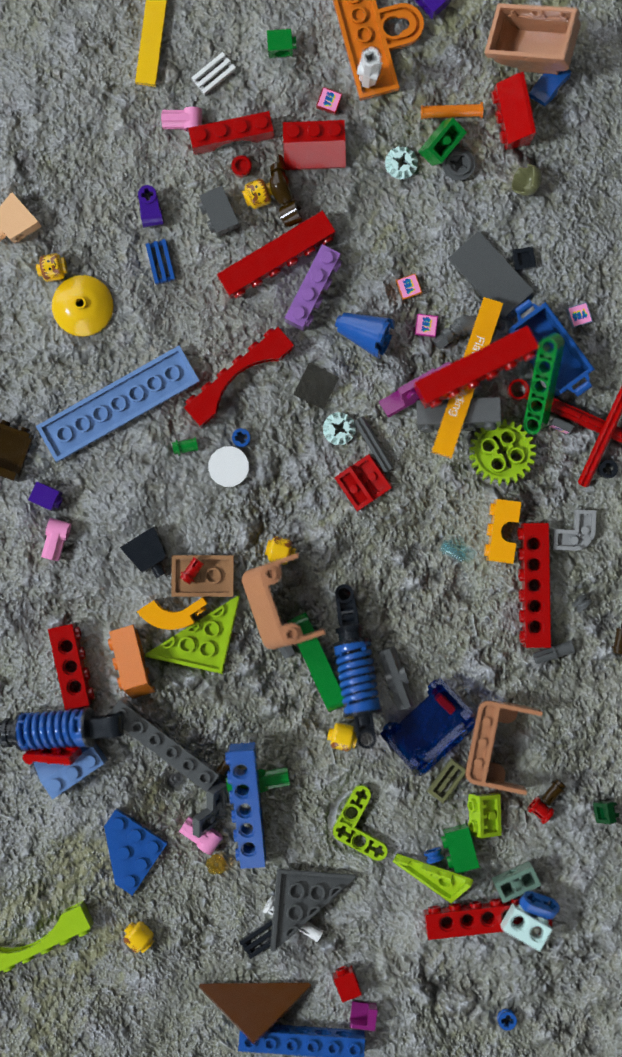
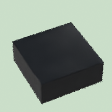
M533 246L511 251L515 271L536 267Z

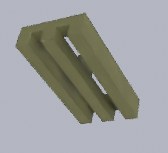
M450 758L426 791L444 804L465 776L466 768ZM453 764V769L450 771V773L439 786V788L436 790V792H434L433 790L435 789V787L438 785L440 780L443 778V776L446 774V772ZM458 769L461 770L442 797L439 796Z

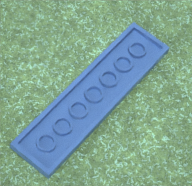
M179 345L40 423L36 428L54 460L58 463L198 384L200 381Z

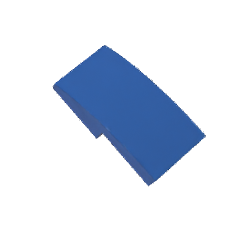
M559 71L558 75L544 73L530 91L529 97L546 106L557 95L558 89L570 78L571 71Z

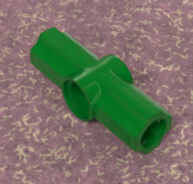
M288 767L271 770L258 769L260 793L266 792L271 788L290 785ZM226 777L227 791L229 794V792L232 791V784H228V779ZM245 784L239 785L242 789L249 788Z

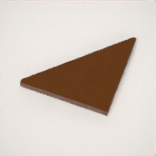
M211 983L199 985V989L254 1045L311 988L310 983Z

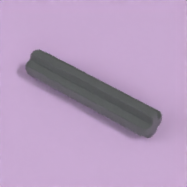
M362 416L356 419L355 425L382 470L388 472L393 469L392 462L365 417Z

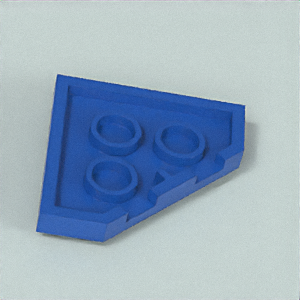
M116 808L104 826L115 884L133 896L168 842Z

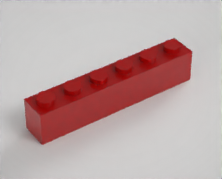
M322 210L216 274L229 298L235 297V299H238L246 293L245 290L248 288H256L268 276L272 278L278 275L283 267L295 265L301 256L305 255L307 257L316 251V247L321 244L326 246L334 240L333 237H335L336 231Z
M527 325L415 381L414 389L425 409L431 407V409L436 408L443 403L442 400L448 397L454 399L461 394L462 390L466 388L469 390L474 389L480 385V381L486 378L488 381L499 375L498 372L504 369L510 371L518 366L517 363L525 360V362L532 360L536 357L539 345Z

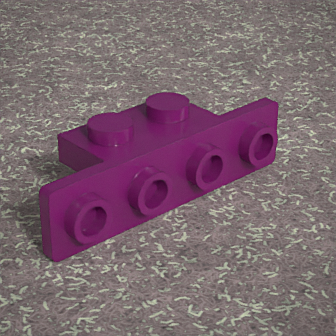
M446 362L436 369L429 370L398 388V391L380 400L379 404L387 417L393 416L420 400L414 389L415 381L451 363Z

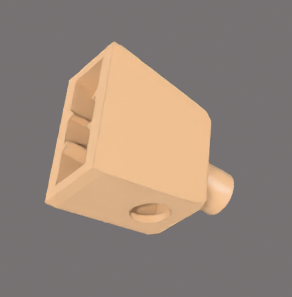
M10 193L1 204L0 241L7 236L13 243H17L42 227L13 193Z

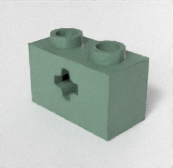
M529 861L491 878L503 903L524 894L526 891H531L541 886Z

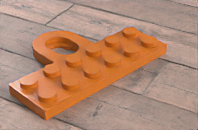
M332 0L359 100L362 101L399 91L400 87L390 51L410 46L418 41L424 27L421 12L415 6L408 3H399L378 9L376 0ZM404 18L408 20L409 27L397 36H390L384 31L383 26L390 19ZM372 47L378 50V54L381 56L380 62H383L376 85L368 89L362 86L357 70L363 51Z

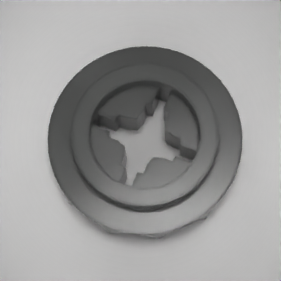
M454 148L442 162L445 176L460 182L469 178L475 168L473 155L464 148ZM461 157V165L464 166V168L460 167L459 170L455 172V165L453 164V162L457 163Z

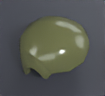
M527 164V168H518L512 180V190L522 196H530L539 189L542 182L541 170L535 165Z

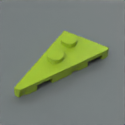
M398 853L392 861L450 903L454 902L468 890L474 881L471 878Z

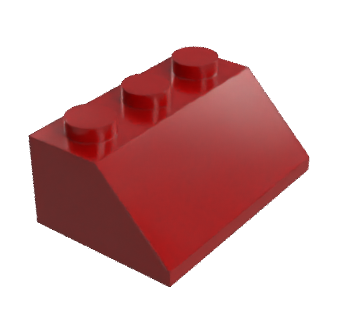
M523 71L496 83L494 90L491 92L492 102L497 105L496 121L497 124L501 125L500 141L501 144L505 145V150L530 145L536 134Z
M345 120L283 122L285 170L346 168Z

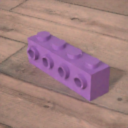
M323 244L321 245L285 316L286 323L304 331L306 326H310L314 318L312 315L314 309H318L323 301L321 295L324 289H329L333 281L331 279L333 272H337L342 263L340 260L341 253Z

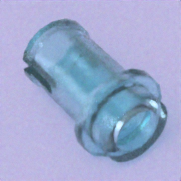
M444 540L439 548L442 555L446 554L460 563L463 561L462 556L465 557L467 551L452 544L451 540Z

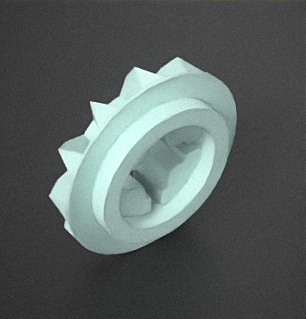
M398 146L391 149L385 159L387 172L396 179L411 177L418 165L415 152L408 147ZM404 155L407 165L403 164L400 170H398L399 166L396 159L400 160Z
M342 412L333 413L326 418L323 424L324 436L332 444L344 445L350 442L355 435V423L348 414ZM344 421L343 429L345 430V432H347V434L339 432L336 436H334L336 429L334 428L332 423L334 425H339Z

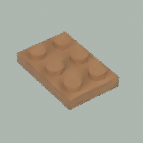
M172 555L171 597H234V555ZM194 557L202 562L204 566L193 579L195 582H191L189 585L180 576L182 575L181 571H185Z

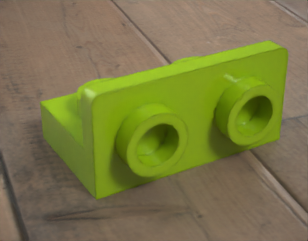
M498 793L468 794V827L471 836L478 838L502 836L501 795Z

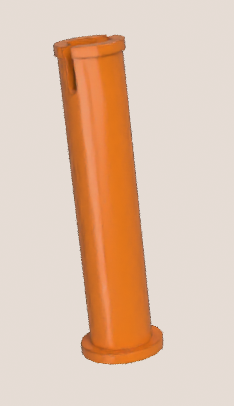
M480 102V104L421 105V119L480 117V119H483V102Z

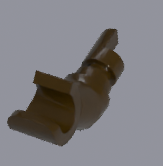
M278 154L277 162L270 166L271 179L269 183L275 199L279 205L283 204L279 208L281 220L286 227H290L302 221V216L298 211L302 207L297 200L292 201L294 196L289 179L285 174L284 158Z

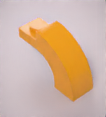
M202 597L186 609L174 612L163 608L155 599L138 610L137 613L146 622L157 628L175 630L195 623L196 621L192 614L194 613L198 616L206 610L205 605L208 602L205 597Z

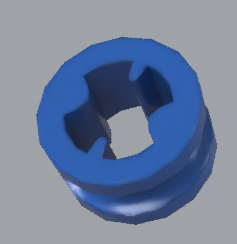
M240 428L233 432L232 441L237 447H245L250 443L251 437L246 429ZM240 432L243 435H247V439H244L246 442L242 444L240 441H236V436L238 437L237 434Z
M441 847L431 848L424 852V856H427V864L436 863L444 859V856L440 854L442 851Z
M510 1009L499 1011L497 1021L500 1027L506 1031L514 1029L517 1024L514 1012ZM506 1015H509L510 1019H512V1021H508V1024H505L502 1020L506 1018Z

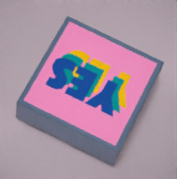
M587 302L566 309L572 329L593 322Z

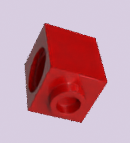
M342 966L336 969V972L333 973V980L342 1003L361 996V987L353 966Z

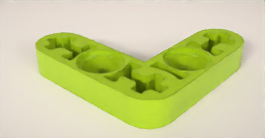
M359 784L354 787L333 826V835L340 842L373 860L381 861L385 859L388 853L386 844L355 827L371 798L370 789L366 785ZM364 789L367 797L360 799L359 804L362 807H359L356 803L351 802V800L353 799L356 802L358 799L356 792H361ZM349 807L356 808L358 811L357 816L349 818L346 815V810ZM342 826H345V831L350 834L352 830L355 831L350 841L347 840L349 836L345 833H342L341 836L338 835V827L342 828ZM358 835L366 838V842L362 846H357L354 843V839ZM370 840L373 841L371 843L373 847L378 848L379 845L382 846V854L378 853L375 855L374 849L370 847L368 851L365 850L369 846Z

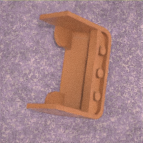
M299 553L247 570L242 576V583L263 645L268 649H278L325 634L324 628L303 635L301 628L297 624L289 623L282 626L268 587L277 583L281 578L282 572L279 564L299 558Z
M489 700L483 701L479 705L465 771L466 778L470 783L527 795V790L524 786L504 782V768L498 763L491 762L498 722L511 723L516 719L518 712L542 716L543 712L540 709L509 702Z

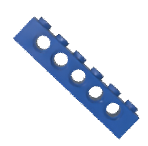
M255 742L230 744L229 751L225 752L226 764H230L227 779L228 784H232L229 798L230 804L234 803L231 817L232 823H236V829L233 831L234 842H238V848L235 850L236 861H240V869L266 867L267 856ZM242 764L245 765L247 768L239 769L237 765ZM245 784L249 788L242 789L239 785ZM248 804L250 805V807L244 808L241 805ZM249 823L252 827H245L243 824ZM250 842V843H253L254 845H253V846H247L245 843Z
M275 1024L255 1045L241 1031L239 1032L238 1051L311 1057H364V1030Z

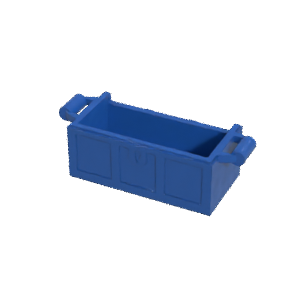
M528 299L515 308L518 322L508 330L509 334L528 325L538 345L544 338L553 333L560 334L565 341L554 396L557 397L564 391L569 390L579 397L589 390L592 385L588 374L595 369L548 304L545 302L541 306H537ZM533 306L535 310L522 319L520 315ZM549 341L550 347L555 349L554 344ZM536 357L529 361L533 367H535ZM545 361V365L550 368V364ZM582 378L587 380L576 389L572 388Z

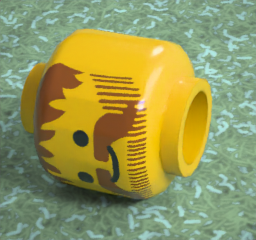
M263 179L247 183L244 186V191H242L247 206H251L253 209L270 204V196L273 195L270 183L266 184Z
M58 253L41 256L39 264H36L38 276H42L46 282L62 280L65 274L68 273L65 257H61Z
M275 536L272 540H268L265 555L268 556L269 562H273L294 555L296 548H292V540ZM289 561L281 563L280 565H287Z
M338 722L334 725V728H329L327 740L331 741V748L346 752L350 751L351 748H355L357 742L355 727Z
M142 921L136 924L131 922L124 929L126 934L123 941L134 953H139L140 951L144 953L154 943L153 931Z

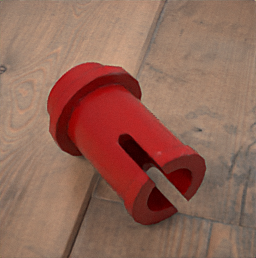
M193 557L185 571H181L182 575L180 578L190 585L191 582H195L193 579L204 564Z

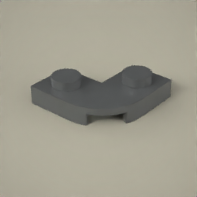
M220 781L207 790L206 809L196 814L192 821L194 836L200 838L217 824L215 818L220 808L224 809L226 806L227 785Z

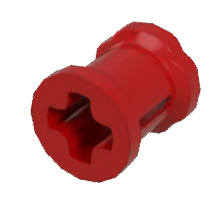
M538 796L527 808L528 812H532L541 819L540 822L542 824H545L555 812L553 808L546 806Z

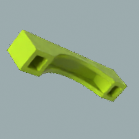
M84 900L66 908L54 928L39 940L19 947H0V971L8 972L16 967L15 964L21 961L23 964L34 958V955L40 952L41 955L46 954L53 949V946L57 944L62 946L72 940L71 937L76 935L81 937L89 933L94 921Z

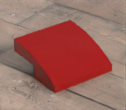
M371 454L366 455L334 477L356 511H359L393 488Z

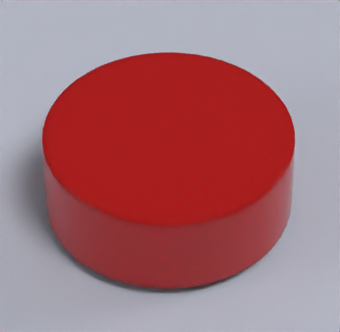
M239 155L233 159L231 168L237 177L243 178L251 173L252 163L248 157Z

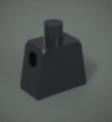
M153 526L120 547L142 573L151 569L156 579L167 573L161 562L167 559L168 555L156 527Z

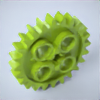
M504 419L501 427H497L496 430L480 428L481 434L474 433V437L477 440L471 439L470 444L475 447H469V452L474 453L469 456V460H475L471 467H478L476 475L483 473V481L489 477L490 484L497 480L498 486L501 485L502 481H505L508 486L510 479L517 483V476L524 479L525 474L523 471L530 472L531 469L528 465H534L535 461L530 458L536 457V453L532 452L536 445L529 444L533 441V437H526L528 433L521 431V424L516 428L514 427L515 421L507 425V421ZM510 436L513 441L505 443L502 437ZM493 437H497L501 450L503 452L506 451L505 458L509 465H511V468L507 467L503 454H498L499 446ZM485 444H491L494 447V449L492 451H486L483 449V446ZM514 453L519 454L522 459L514 461L511 455ZM500 462L503 468L496 470L492 467V463Z

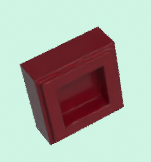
M441 692L434 697L450 715L456 710L455 706Z

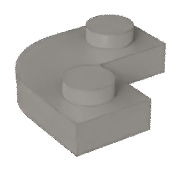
M574 510L573 530L553 529L552 550L578 551L588 546L595 537L597 510Z

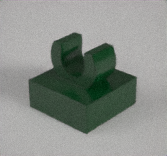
M609 801L593 802L596 823L610 825L616 823L619 813H615L614 806L617 803Z

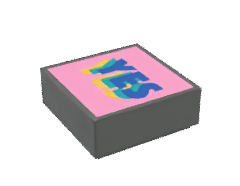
M553 418L548 426L565 434L571 433L573 429L572 424L558 418Z

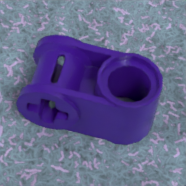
M150 185L142 186L138 191V199L143 228L163 225L161 207L159 206L155 189ZM146 193H150V200H146Z

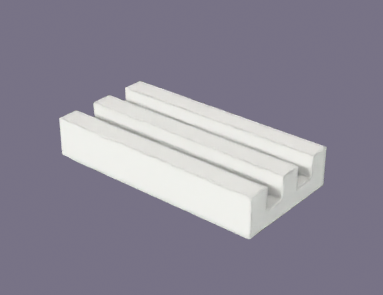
M222 52L191 77V79L200 91L206 95L232 74L236 67L232 65L231 61ZM222 60L224 61L213 71H211L207 76H205L201 81H198L210 70H212L216 65H218ZM229 67L205 88L203 87L205 83L217 75L223 68Z

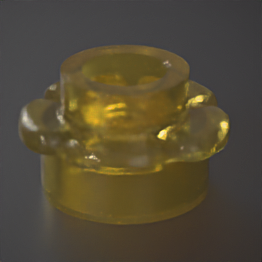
M214 854L207 860L206 867L209 873L216 875L222 874L225 871L226 860L224 857Z

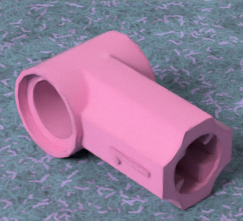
M192 106L186 107L184 110H162V129H184V131L189 132V127L202 125V109Z
M54 518L49 519L45 533L47 537L41 557L60 561L64 543L70 534L71 523Z
M189 816L179 832L195 842L200 850L208 855H212L223 836L213 828L200 838L194 836L193 818Z

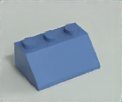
M97 743L93 747H81L82 754L73 764L68 766L33 762L40 782L52 799L105 764L108 759Z

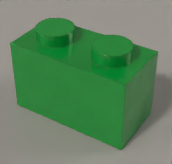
M454 118L444 120L418 152L431 166L441 164L467 131Z
M467 823L443 829L444 836H441V841L444 849L448 848L450 856L446 857L449 869L453 868L454 872L458 874L480 868Z

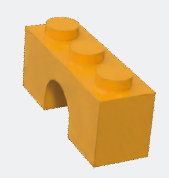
M494 499V503H490L489 515H492L491 524L488 523L486 535L489 536V543L485 544L484 556H487L486 561L514 564L516 543L505 541L501 535V529L507 522L519 523L521 502Z

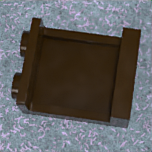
M0 419V476L18 482L34 435L29 434L30 429L19 425L15 429L10 427V422Z

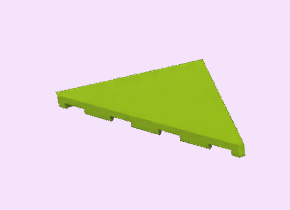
M240 596L234 597L146 653L145 657L223 674Z

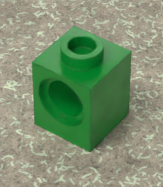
M291 29L267 30L268 57H293V49H297L296 36H292Z

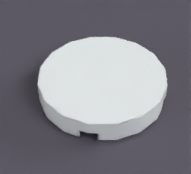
M224 446L217 449L211 455L208 462V471L211 478L217 484L224 487H234L246 479L249 472V462L246 455L240 449L233 446Z

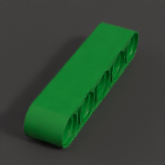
M558 333L550 334L544 338L538 347L523 422L525 431L532 435L545 428L549 421L565 343L563 337ZM549 341L554 344L555 349L550 347ZM545 361L550 364V368L545 365ZM541 381L546 384V388L542 386ZM537 400L542 403V407L538 405ZM533 419L538 422V426L535 425Z
M306 612L287 620L288 624H297L301 628L303 635L314 631ZM315 637L297 643L328 712L345 706L342 703L345 697L341 696L342 690L318 638Z

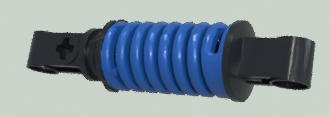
M342 584L335 591L336 610L340 626L335 631L338 634L339 641L332 644L335 656L338 657L336 664L339 665L337 671L340 673L338 678L342 681L340 683V688L343 689L341 696L345 697L342 700V703L346 705L343 710V718L354 719L358 744L364 749H371L376 744L373 716L383 712L380 706V698L373 697L379 694L378 690H372V688L378 686L377 682H371V680L376 679V675L369 674V672L375 671L374 666H368L374 663V659L367 658V656L373 653L372 650H367V647L371 645L372 639L365 638L363 635L365 628L364 625L359 624L357 604H355L352 587ZM342 590H348L351 595L348 599L342 600L339 597V593ZM365 733H369L373 737V742L368 746L361 743V736Z
M86 707L82 711L75 709L73 711L66 710L65 712L63 710L58 712L51 711L50 713L48 711L43 713L18 712L14 719L5 718L3 722H0V744H3L5 747H13L15 745L16 749L21 752L30 749L38 750L77 746L89 748L95 745L97 738L124 736L121 713L96 716L91 707Z

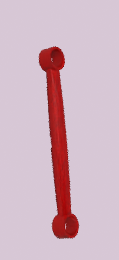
M523 379L513 380L507 388L509 397L513 400H522L523 398L528 400L530 392L528 383ZM515 382H520L524 385L525 394L523 396L517 397L512 394L511 386ZM553 398L552 413L600 434L605 420ZM537 400L538 405L542 407V403ZM616 426L611 439L622 443V428Z

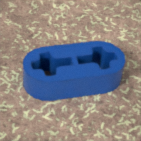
M526 891L519 900L523 910L546 919H554L560 911V906L554 899L533 891Z

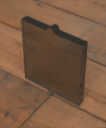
M309 362L293 395L305 400L307 404L311 403L324 409L339 377L326 371V368L322 369Z

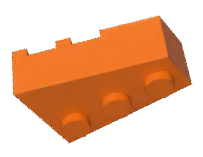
M130 625L109 631L110 639H108L110 650H114L115 658H112L115 670L119 671L120 677L117 678L120 690L123 689L132 699L156 692L154 686L150 684L148 676L150 671L148 667L146 668L145 654L136 627Z

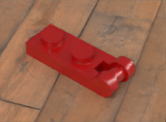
M79 746L31 749L22 758L29 765L33 762H43L68 766L75 762L82 754Z

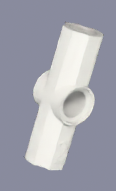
M372 47L363 51L357 70L362 86L368 89L376 85L383 62H380L381 56L378 54V50Z

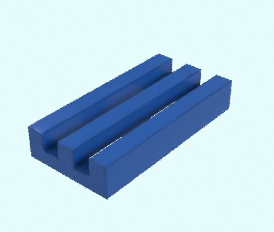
M162 239L159 242L146 243L155 284L176 280L166 239ZM159 246H163L170 277H166ZM151 248H155L162 279L158 278Z

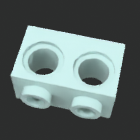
M513 903L500 924L503 931L538 951L542 949L552 931L548 924V919L540 916L536 917L523 910L520 904L517 906ZM516 916L523 917L522 922L519 924H514L513 919ZM534 927H541V931L538 934H531Z

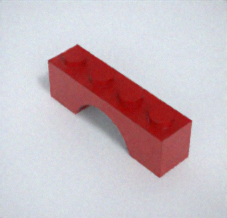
M269 111L188 128L194 155L215 151L218 147L231 142L252 141L255 143L274 139Z

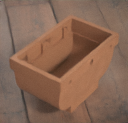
M498 3L484 54L487 58H492L499 64L518 68L521 72L558 75L559 71H566L570 67L581 25L579 20L580 12L577 8Z

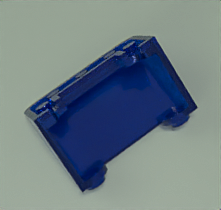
M441 677L428 685L429 690L427 694L429 696L400 723H387L380 733L398 756L418 776H423L430 771L474 729L476 715ZM439 692L455 706L456 710L451 715L435 700L434 697Z

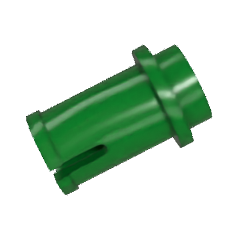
M196 437L172 442L174 455L178 454L181 456L180 453L198 451Z

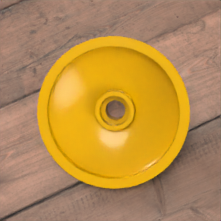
M77 275L68 278L59 285L53 295L52 313L57 324L64 331L74 336L88 337L99 333L108 325L113 314L114 304L109 289L103 282L92 276ZM79 300L84 301V304L81 307L77 306V302Z

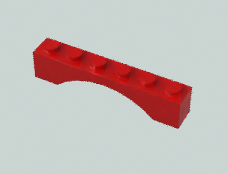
M279 327L275 330L273 328L269 329L263 335L265 338L261 342L255 341L249 346V352L244 356L239 355L232 361L234 365L228 370L226 368L222 369L216 375L218 378L213 383L207 382L201 388L202 392L199 395H192L186 400L185 403L187 405L184 408L201 428L217 415L223 393L239 374L257 364L279 362L294 349V344Z

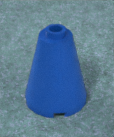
M343 313L342 316L339 315L337 317L335 327H337L338 333L380 359V354L384 355L392 338L390 328L394 329L395 321L386 317Z

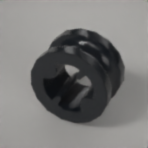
M605 460L598 466L599 475L605 479L614 477L618 472V466L612 460ZM607 463L609 464L608 466L613 468L610 471V475H607V472H603V468L606 467Z

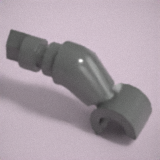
M465 315L455 319L450 328L440 331L441 335L433 339V342L438 349H441L454 341V337L459 338L460 336L471 335L476 318ZM498 318L496 328L499 331L505 329V323L500 318Z

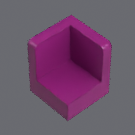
M352 1001L350 1028L375 1031L378 1011L377 1003Z

